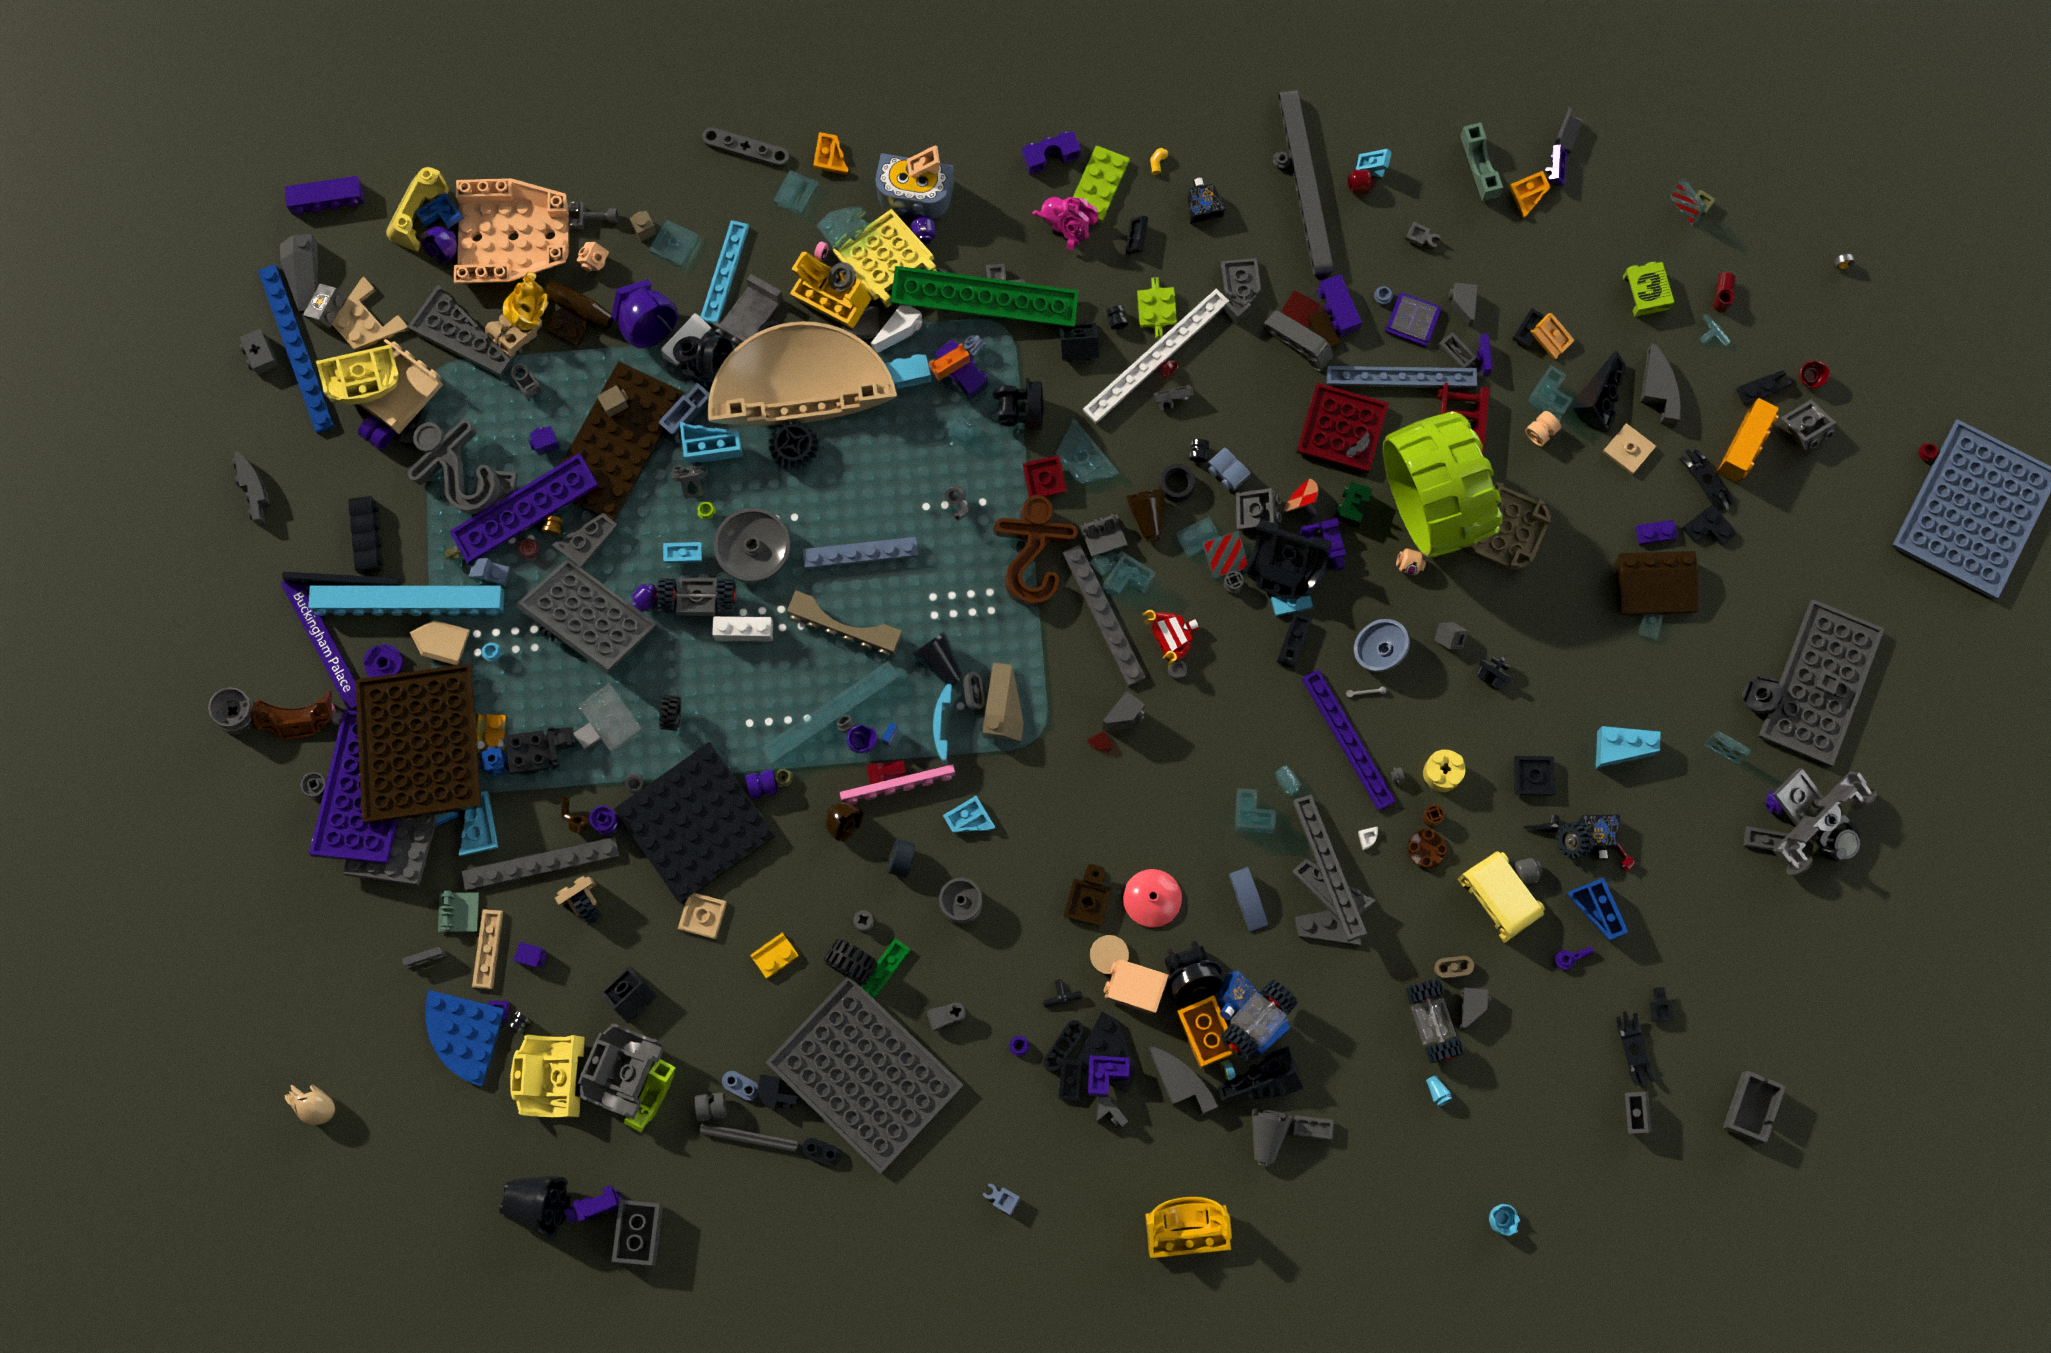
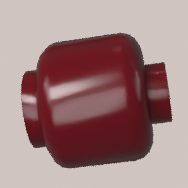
M1353 170L1351 174H1348V189H1351V192L1354 194H1367L1370 192L1371 187L1375 185V177L1371 176L1369 170Z

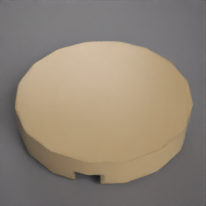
M1113 935L1098 938L1090 949L1091 963L1102 974L1112 975L1110 970L1113 963H1117V960L1128 962L1129 959L1127 945L1122 939Z

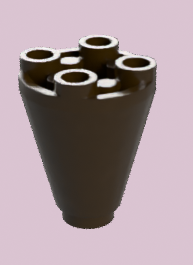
M1164 490L1139 492L1138 495L1126 496L1130 510L1146 541L1161 540V535L1163 534Z

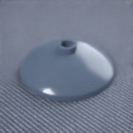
M1392 619L1376 620L1365 626L1358 634L1354 644L1356 660L1366 670L1372 672L1388 671L1400 664L1407 655L1410 647V637L1405 627L1398 621Z

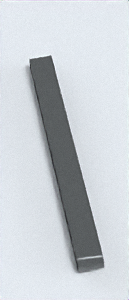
M1297 90L1278 93L1279 106L1291 158L1313 275L1333 273V263L1299 94Z

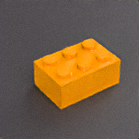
M1214 996L1178 1010L1176 1013L1200 1069L1234 1055L1221 1041L1220 1036L1228 1026L1225 1019L1220 1015L1221 1010Z

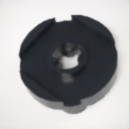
M1767 675L1758 676L1753 681L1750 680L1743 689V699L1746 706L1751 711L1759 714L1774 713L1782 703L1784 696L1783 689L1778 681ZM1764 691H1766V697L1761 698L1758 695L1759 693H1763Z

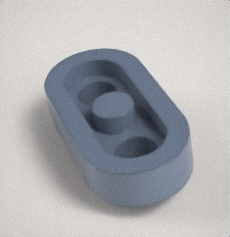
M729 1071L723 1075L722 1085L726 1090L747 1101H753L759 1096L758 1084L735 1071ZM734 1077L735 1083L729 1084V1078ZM752 1087V1093L747 1094L746 1088Z

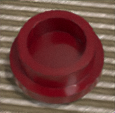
M1925 443L1919 448L1918 453L1922 460L1930 462L1937 458L1938 448L1932 443Z

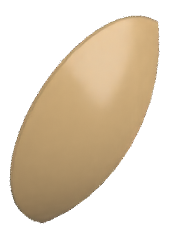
M804 321L779 324L754 334L728 355L719 368L711 386L708 418L709 422L744 426L782 425L783 422L789 425L790 420H792L793 424H796L797 420L800 423H807L859 412L896 398L897 394L891 374L885 363L863 340L848 331L828 324Z

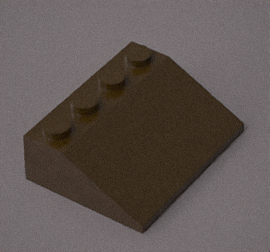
M1696 551L1619 553L1615 561L1621 615L1698 612V566Z

